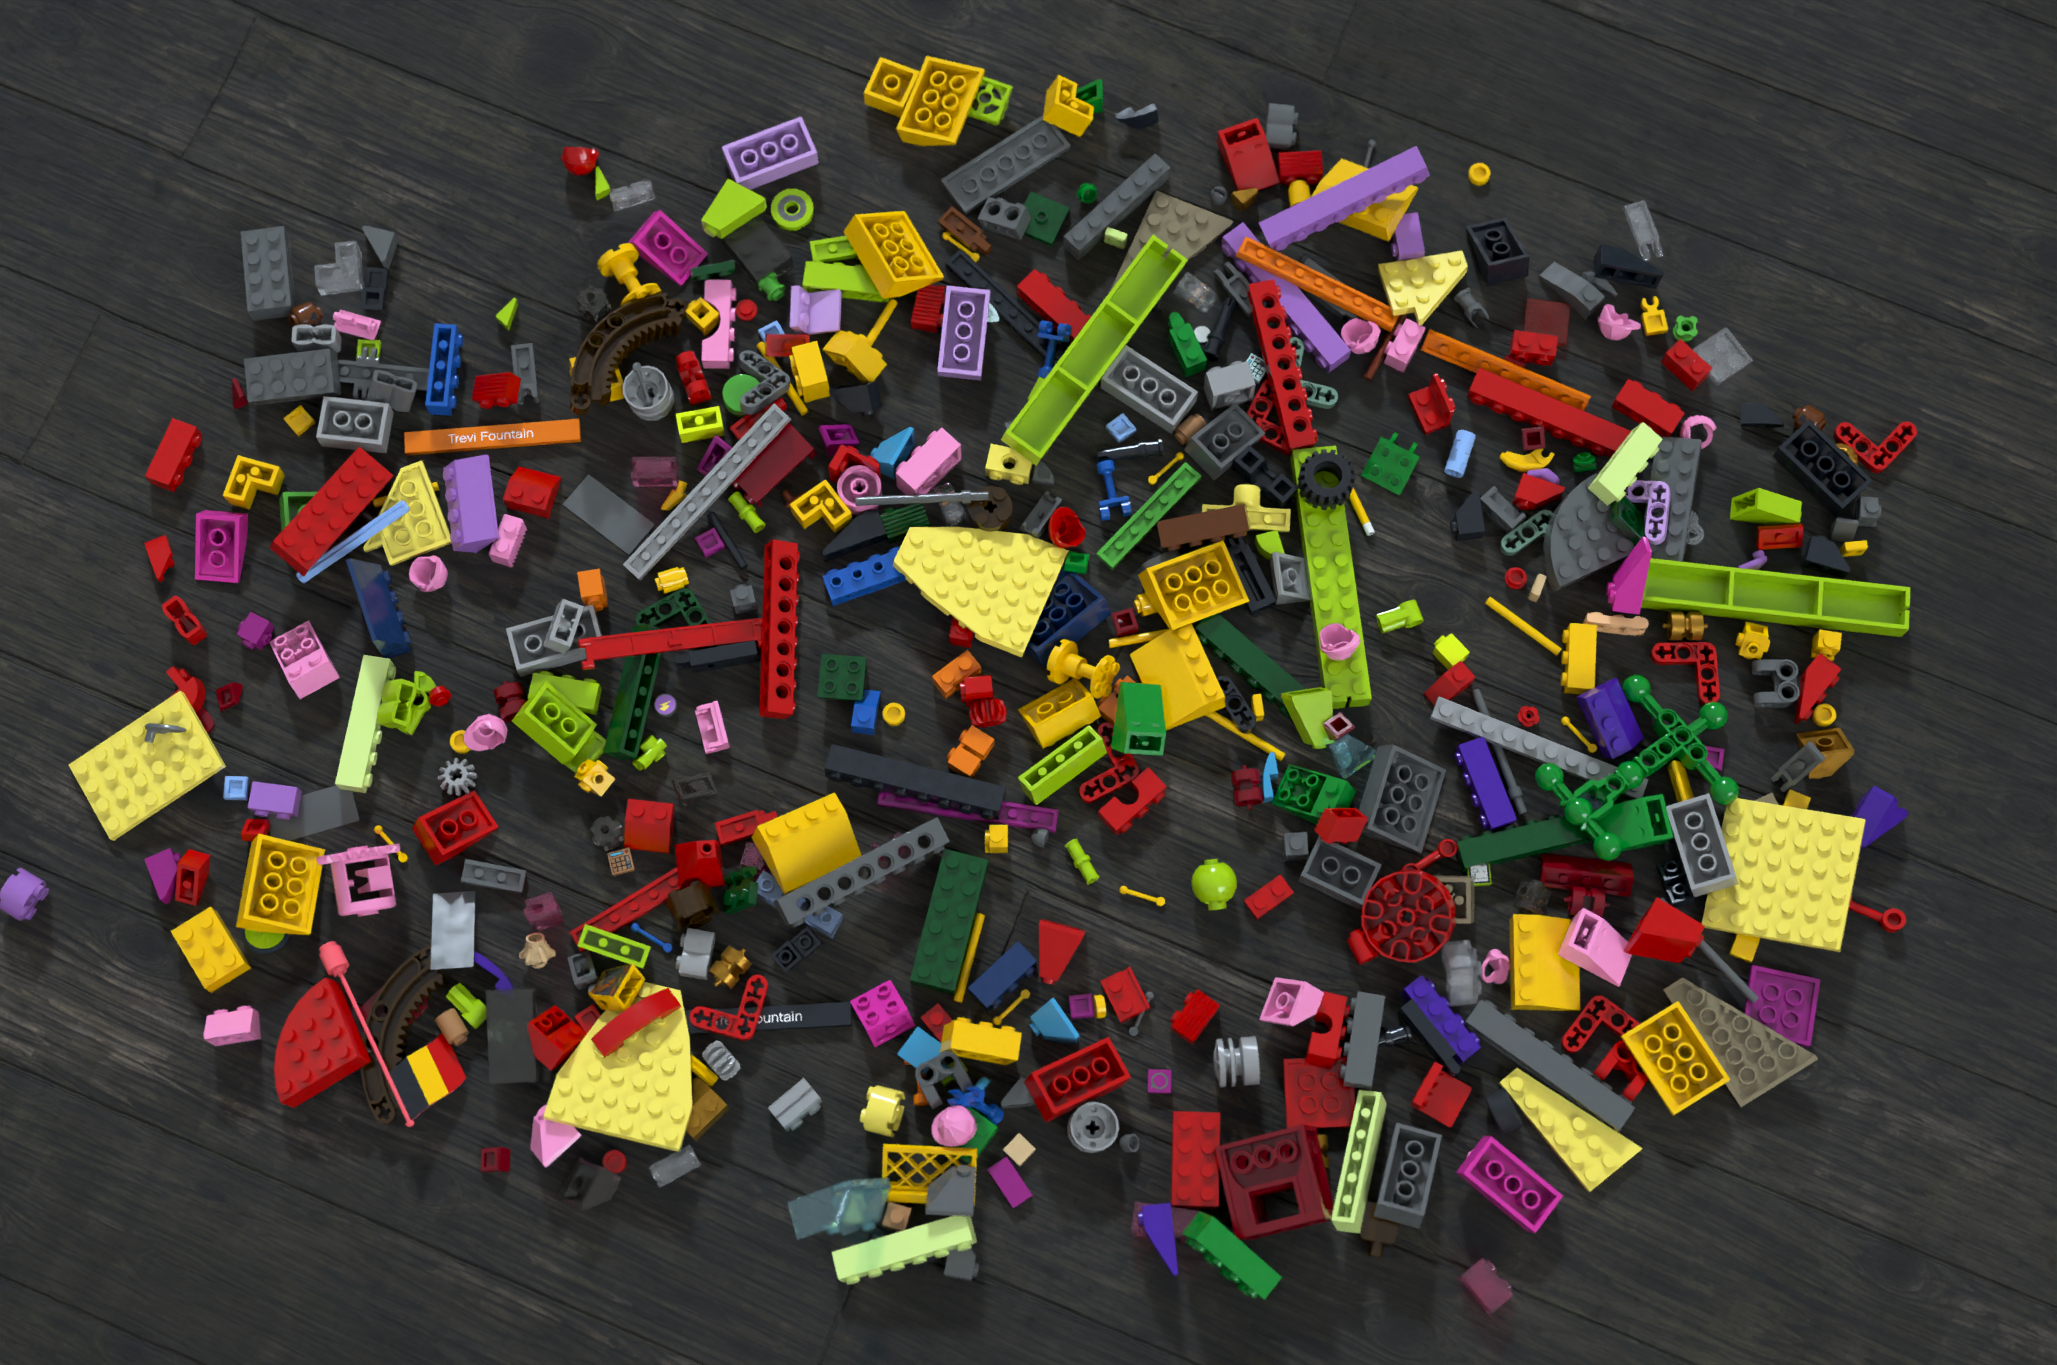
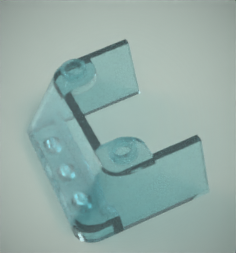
M889 1178L849 1180L788 1202L797 1238L802 1239L827 1231L828 1235L838 1232L846 1235L860 1229L864 1232L876 1228L875 1224L880 1222L891 1190Z

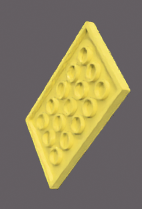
M179 691L70 763L69 767L110 840H116L225 768L226 765L184 692ZM149 723L174 725L186 728L187 730L186 732L165 734L156 732L154 743L144 741L147 732L144 726Z

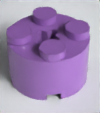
M18 868L17 871L20 873L17 876L12 874L0 890V909L19 921L25 918L30 920L37 910L34 906L38 900H44L49 889L46 888L45 881L23 868Z

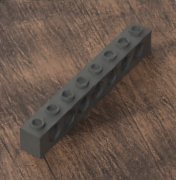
M938 817L931 819L773 902L785 926L792 924L793 927H796L806 922L804 917L813 914L815 917L825 912V906L831 903L836 906L846 901L844 896L853 893L854 896L866 890L865 886L872 882L873 885H877L886 880L885 875L891 872L893 875L904 871L906 869L904 865L910 862L915 865L925 860V854L932 851L934 855L946 849L944 844L950 841ZM920 836L924 837L927 841V846L924 849L918 845ZM900 847H904L907 850V857L905 859L898 855ZM880 857H884L887 860L888 865L886 869L879 867L878 860ZM860 867H864L868 872L865 880L861 879L858 875ZM841 877L845 878L848 882L845 890L840 889L838 886V881ZM820 888H824L828 892V897L825 901L818 897ZM800 898L805 899L808 903L805 911L798 908Z

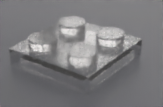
M1727 327L1692 349L1712 367L1708 376L1716 386L1753 361Z

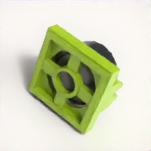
M983 76L980 86L986 87L978 88L967 116L973 117L979 123H990L998 126L1000 120L1004 119V113L1007 111L1013 86Z

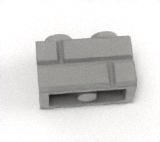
M803 1078L770 1105L768 1110L786 1131L790 1128L794 1131L803 1123L801 1119L808 1113L812 1116L821 1108L819 1104L822 1100Z

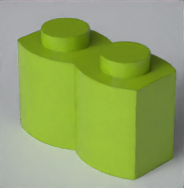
M404 679L387 681L384 684L381 695L382 703L377 712V723L388 728L405 727L408 725L412 713L411 704L416 695L415 683Z

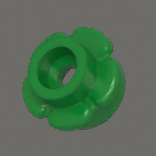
M1089 183L1082 184L1077 191V197L1083 203L1094 202L1097 198L1096 186Z

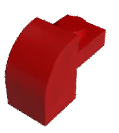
M172 666L166 673L179 687L174 694L179 691L184 692L196 713L203 706L206 698L203 682L195 677H191L185 669L182 668L180 670Z

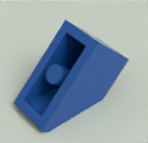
M864 689L863 700L855 701L851 723L852 733L875 735L881 691Z

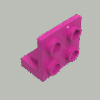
M891 980L851 1000V1004L874 1047L915 1026L906 1005Z

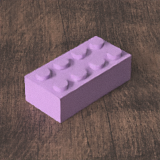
M802 117L722 146L723 156L734 182L749 190L819 164L817 151Z
M947 286L938 376L981 380L990 290Z

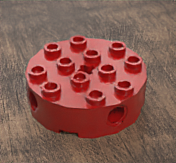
M1400 870L1379 879L1367 892L1362 907V928L1368 942L1381 955L1398 962H1418L1434 955L1450 940L1456 925V909L1449 890L1435 876L1421 870ZM1411 912L1413 916L1407 920L1405 915Z

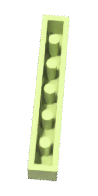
M363 655L335 781L339 789L366 793L367 787H370L372 784L373 775L370 774L372 765L376 764V745L380 744L382 738L381 725L377 723V712L382 703V689L387 681L394 680L396 674V667L388 658Z
M1359 1090L1331 1218L1337 1231L1360 1234L1387 1105L1381 1092Z
M951 1216L832 1252L838 1280L846 1282V1284H854L859 1282L861 1277L867 1275L869 1278L882 1275V1271L891 1269V1271L901 1270L905 1268L904 1264L907 1263L921 1264L926 1262L928 1257L934 1255L935 1258L949 1255V1251L954 1249L958 1251L968 1250L971 1248V1244L977 1243L971 1216Z

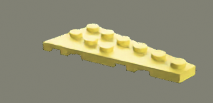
M1518 1068L1498 1083L1507 1090L1512 1101L1588 1193L1643 1149Z

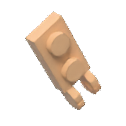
M1600 612L1587 613L1583 624L1597 625V632L1641 636L1645 633L1646 628H1648L1649 621L1640 616L1630 619L1625 618L1623 615L1606 616Z

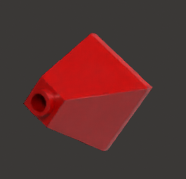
M704 840L675 845L679 889L687 888L692 882L701 880L703 884L709 887L725 886L719 841Z
M1045 919L1040 920L1039 977H1042L1041 982L1054 985L1055 981L1059 980L1086 934L1085 930Z

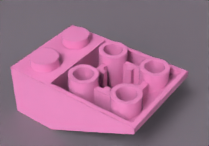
M309 621L269 642L289 684L299 699L340 678Z
M1582 908L1572 918L1558 953L1559 956L1618 987L1622 982L1632 954H1627L1623 951L1628 942L1602 917L1585 908Z

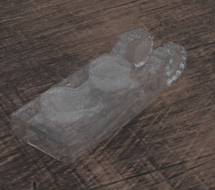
M1645 200L1624 206V213L1643 260H1650V252L1647 247L1649 243H1652V248L1657 258L1663 256L1659 235Z

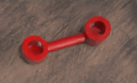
M1851 895L1850 910L1880 922L1881 927L1887 932H1897L1904 927L1906 916L1899 909H1888L1884 913H1880L1852 901Z

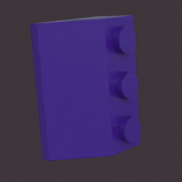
M1616 677L1576 697L1603 757L1614 759L1633 749L1643 739V735Z

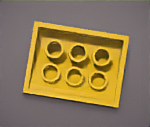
M926 56L896 128L902 142L919 146L956 145L985 74V69Z
M1341 159L1319 182L1311 197L1368 170V168ZM1410 185L1400 193L1387 196L1380 203H1373L1361 212L1348 215L1340 223L1390 241L1396 227L1418 191V187Z
M905 211L855 214L843 231L882 298L900 297L941 281L944 278Z
M1224 540L1149 567L1138 575L1147 597L1171 631L1249 602Z
M1192 623L1173 631L1169 629L1130 654L1141 682L1144 684L1161 685L1166 730L1226 707L1225 695Z
M835 793L757 826L752 836L755 845L784 895L862 856L847 813Z
M258 834L251 842L236 927L256 932L310 935L322 865L317 863L316 857L324 856L325 849Z
M1513 914L1509 919L1511 1010L1580 1011L1579 966L1558 955L1572 919Z
M1679 1001L1621 1036L1672 1115L1685 1109L1730 1080Z

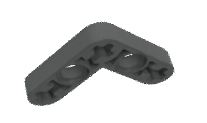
M746 350L740 353L739 367L761 382L742 395L740 399V410L745 414L752 415L768 406L790 389V376L754 351ZM768 370L770 373L762 374L759 371ZM762 391H767V392H770L771 394H770V395H762V394H760V392H762Z

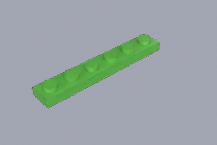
M1185 462L1096 553V556L1113 570L1157 525V522L1161 521L1201 480L1202 476Z

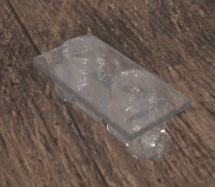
M645 179L631 184V188L624 186L612 189V192H609L614 211L655 199L650 180L645 181Z
M688 1145L681 1149L680 1152L668 1156L649 1168L661 1188L699 1167L701 1164L691 1145Z

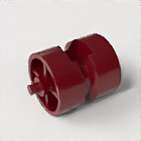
M504 681V685L493 690L497 705H501L499 708L501 719L506 723L512 722L518 711L526 703V700L522 699L524 691L520 682L508 683Z
M1243 765L1241 770L1231 773L1232 787L1236 788L1233 791L1235 806H1247V809L1251 810L1253 805L1263 802L1262 788L1258 787L1261 784L1259 769H1247V765Z
M1572 886L1568 898L1563 899V902L1568 904V915L1575 916L1582 908H1585L1602 917L1605 907L1609 908L1610 903H1605V890L1591 888L1589 891H1586L1585 887Z

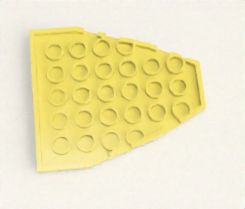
M910 527L894 559L893 567L899 573L904 574L910 584L914 583L921 590V595L947 616L951 614L959 621L961 627H967L973 631L979 641L1022 657L1069 550L1059 548L1028 534L1002 531L991 532L965 527Z
M644 982L630 1007L668 987ZM669 988L681 1004V1008L663 1020L660 1017L623 1041L624 1045L604 1058L591 1041V1038L622 1013L606 1010L557 1073L543 1115L544 1119L680 1152L693 1110L690 1037L681 991Z

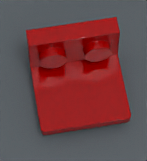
M1437 373L1432 375L1429 387L1408 394V399L1424 435L1448 427L1455 410L1453 399L1447 396L1445 381L1442 378L1440 379Z
M841 444L828 466L830 481L837 484L839 478L848 467L857 465L868 467L881 479L880 464L871 456L865 457L859 454L856 448L852 446L846 447Z
M1434 1062L1410 1106L1451 1128L1472 1088L1441 1070L1443 1066Z

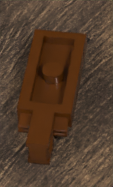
M953 206L937 221L939 226L969 250L971 249L973 252L978 250L984 256H987L992 251V246L985 241L987 237L984 235V231Z

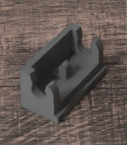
M1493 486L1480 498L1481 508L1508 534L1526 519V515L1524 513L1521 514L1497 492V488Z
M1046 491L1019 530L1040 539L1049 525L1051 515L1056 509L1062 507V499L1058 496L1054 499L1050 496V492Z

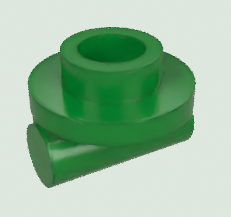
M1582 452L1573 458L1574 473L1596 470L1595 457L1590 453Z

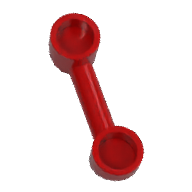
M1445 839L1437 845L1434 852L1416 864L1409 863L1404 865L1401 870L1422 871L1441 857L1449 858L1455 855L1457 844L1451 839Z

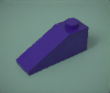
M1171 1203L1142 1206V1212H1138L1139 1226H1143L1144 1233L1172 1277L1178 1276Z

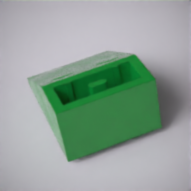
M1120 682L1111 748L1128 754L1163 756L1166 728L1161 685Z
M1289 764L1271 804L1314 824H1319L1318 820H1320L1325 808H1349L1356 791L1346 780Z
M1663 794L1615 804L1606 816L1597 821V824L1604 832L1614 833L1620 838L1622 851L1666 844L1674 838Z

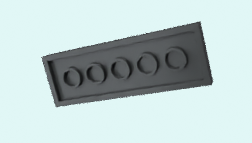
M1042 115L941 179V184L963 214L967 215L986 203L988 197L994 198L1068 151L1070 144L1055 125L1043 120Z
M1661 437L1662 441L1657 446L1660 449L1654 455L1650 481L1665 482L1670 488L1671 498L1666 538L1663 543L1658 545L1649 543L1652 550L1651 558L1684 562L1702 441L1701 439ZM1662 488L1659 489V492H1655L1658 496V502H1661V494L1665 493ZM1646 503V510H1645V516H1644V537H1646V536H1645V526H1646V517H1647L1648 503ZM1656 508L1652 512V516L1655 518H1660L1664 514V510L1661 508ZM1654 524L1655 531L1654 533H1650L1652 534L1653 538H1656L1657 534H1660L1658 531V524Z

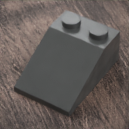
M1234 403L1193 435L1184 450L1213 480H1216L1233 466L1234 460L1248 445L1253 447L1266 433Z

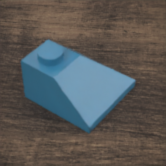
M909 427L881 442L878 449L874 448L870 454L871 457L879 462L881 473L893 480L896 478L897 467L907 459L915 445L914 428Z
M1054 998L1049 1000L1030 1017L1031 1024L1029 1026L1036 1036L1040 1035L1043 1040L1077 1045L1079 1043L1080 1035Z

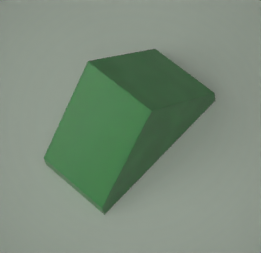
M1101 79L1076 89L1075 98L1094 106L1093 113H1102L1103 86Z

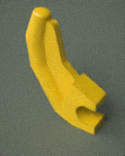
M1536 449L1527 455L1506 452L1500 455V459L1509 468L1519 472H1528L1547 467L1554 453L1551 452L1549 457L1545 458L1541 455L1543 449Z

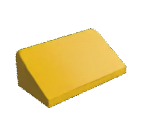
M1672 761L1667 769L1677 803L1694 798L1685 766L1679 761Z

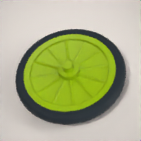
M241 928V937L244 944L250 950L261 954L279 950L285 945L290 935L256 932Z

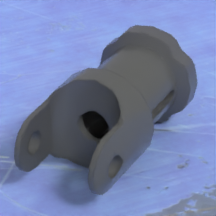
M1466 288L1459 292L1453 300L1458 302L1464 309V315L1469 322L1478 328L1472 320V316L1476 312L1483 311L1486 317L1490 318L1481 303L1476 302L1471 295V289Z

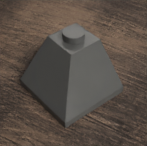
M967 1165L952 1166L928 1185L926 1214L973 1217L976 1167H969Z

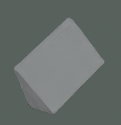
M1278 552L1272 553L1270 569L1274 596L1277 600L1276 605L1309 601L1304 558Z

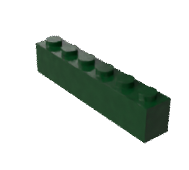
M1219 613L1203 619L1195 627L1200 643L1204 646L1208 645L1212 649L1214 656L1219 660L1224 659L1235 674L1238 675L1240 673L1245 677L1246 683L1251 688L1260 690L1267 702L1275 703L1283 716L1286 718L1291 717L1281 698V693L1305 690L1306 688Z
M651 624L633 626L632 633L660 630V628ZM661 653L628 656L625 658L604 754L620 760L637 759Z
M1557 814L1547 817L1546 821L1542 822L1531 820L1525 822L1524 826L1517 828L1515 825L1504 827L1503 831L1494 833V830H1489L1481 833L1479 837L1472 838L1471 835L1462 837L1456 843V855L1461 872L1464 873L1467 872L1469 867L1477 865L1482 867L1489 865V863L1490 866L1592 842L1593 839L1586 830L1580 831V826L1572 825L1566 820L1565 816L1559 817Z

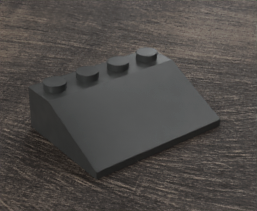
M1396 745L1378 746L1359 811L1368 818L1361 834L1409 851L1422 853L1446 769Z

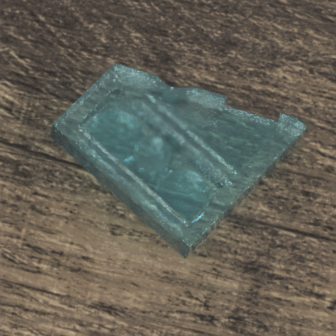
M1345 734L1329 746L1339 774L1344 779L1372 761L1377 752L1374 748L1349 734Z

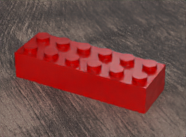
M358 447L273 540L269 548L304 577L386 487L394 475L361 447Z

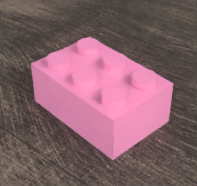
M942 427L937 432L933 431L928 436L927 442L922 447L918 446L912 452V457L907 462L903 461L897 467V488L905 495L927 494L961 460V444Z

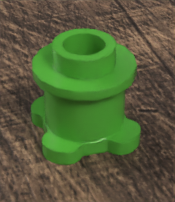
M775 272L770 273L758 283L760 292L764 291L768 295L767 299L769 301H778L785 294L786 287L777 281V274Z
M1678 316L1676 319L1677 324L1673 328L1675 339L1688 342L1698 333L1696 329L1697 318L1694 316L1690 318Z

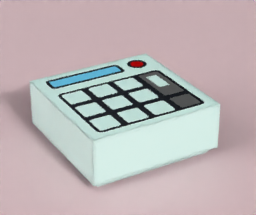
M1251 353L1247 361L1254 381L1259 384L1266 373L1265 363L1263 359Z

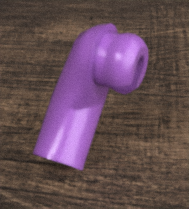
M1537 469L1527 472L1528 475L1557 485L1560 483L1558 476L1550 469Z
M1758 550L1752 555L1754 560L1738 567L1758 570L1767 562V556L1764 555V551Z

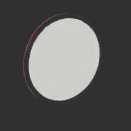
M1199 325L1193 330L1199 343H1206L1208 341L1206 337L1211 332V329L1205 325Z

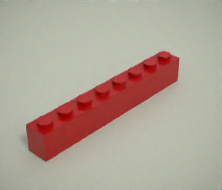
M1481 368L1478 369L1466 397L1474 404H1483L1490 407L1496 413L1507 414L1517 422H1526L1531 424L1532 427L1544 426V430L1550 432L1555 438L1569 440L1573 445L1586 447L1599 456L1605 455L1611 458L1631 432L1621 426Z

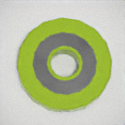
M786 189L777 194L772 201L771 215L773 220L780 228L785 230L797 231L802 229L801 227L807 226L813 217L814 207L812 200L804 191ZM790 206L798 208V211L794 214H790L786 210Z

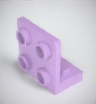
M800 285L791 286L790 328L798 334L809 335L840 331L842 292L837 289L808 293Z

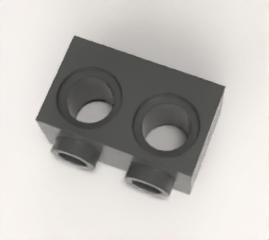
M988 197L978 220L985 230L1021 240L1031 220V216L1027 208L1020 203L1012 204L1002 198L994 199Z

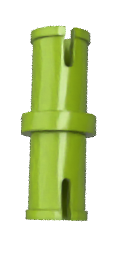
M739 491L729 497L728 501L739 512V517L748 523L754 533L760 532L766 524L756 514L754 506L749 505Z
M1077 839L1069 841L1065 848L1074 860L1073 865L1075 868L1080 870L1087 885L1097 881L1100 877L1090 863L1091 858L1089 855L1084 853Z

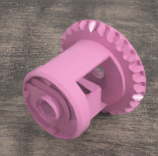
M400 844L368 848V845L349 848L347 852L316 857L319 865L331 864L338 914L340 916L358 914V917L379 913L378 910L396 906L388 854L399 852ZM374 860V868L357 870L355 875L368 878V883L358 889V894L379 890L380 898L351 903L349 887L354 886V881L352 879L348 880L345 864Z

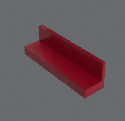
M1541 854L1542 867L1539 878V886L1570 890L1572 886L1585 887L1586 891H1589L1591 888L1605 890V894L1630 897L1634 879L1632 864Z

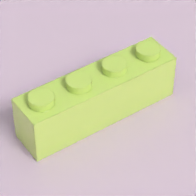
M1644 422L1639 424L1626 437L1588 489L1607 506L1613 501L1619 502L1626 494L1625 488H1629L1637 480L1635 476L1637 472H1642L1649 464L1647 459L1649 457L1652 458L1659 451L1660 448L1657 446L1662 441V438Z

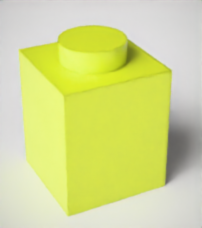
M1452 633L1447 637L1441 636L1434 643L1436 646L1433 651L1434 656L1448 670L1460 660L1463 662L1470 653Z

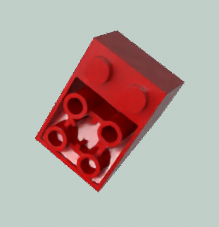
M1258 118L1218 131L1216 143L1237 191L1257 188L1260 191L1280 184L1269 145Z

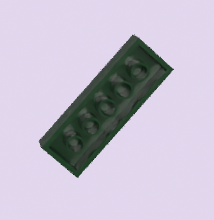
M944 849L910 977L911 985L955 996L989 866L988 859Z

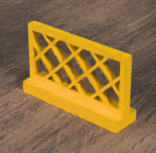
M883 1144L881 1201L926 1203L928 1183H932L933 1179L940 1173L946 1172L945 1169L952 1163L956 1166L962 1165L957 1160L962 1155L972 1156V1162L967 1166L976 1167L977 1149ZM888 1152H898L902 1158L894 1164L888 1158ZM915 1153H921L926 1158L919 1165L910 1158ZM938 1154H945L949 1158L942 1166L934 1159ZM905 1161L914 1168L908 1174H905L898 1168ZM928 1162L937 1168L930 1176L922 1169ZM893 1171L901 1177L898 1182H887V1176ZM919 1172L925 1180L921 1183H914L910 1177ZM975 1174V1192H976V1174Z

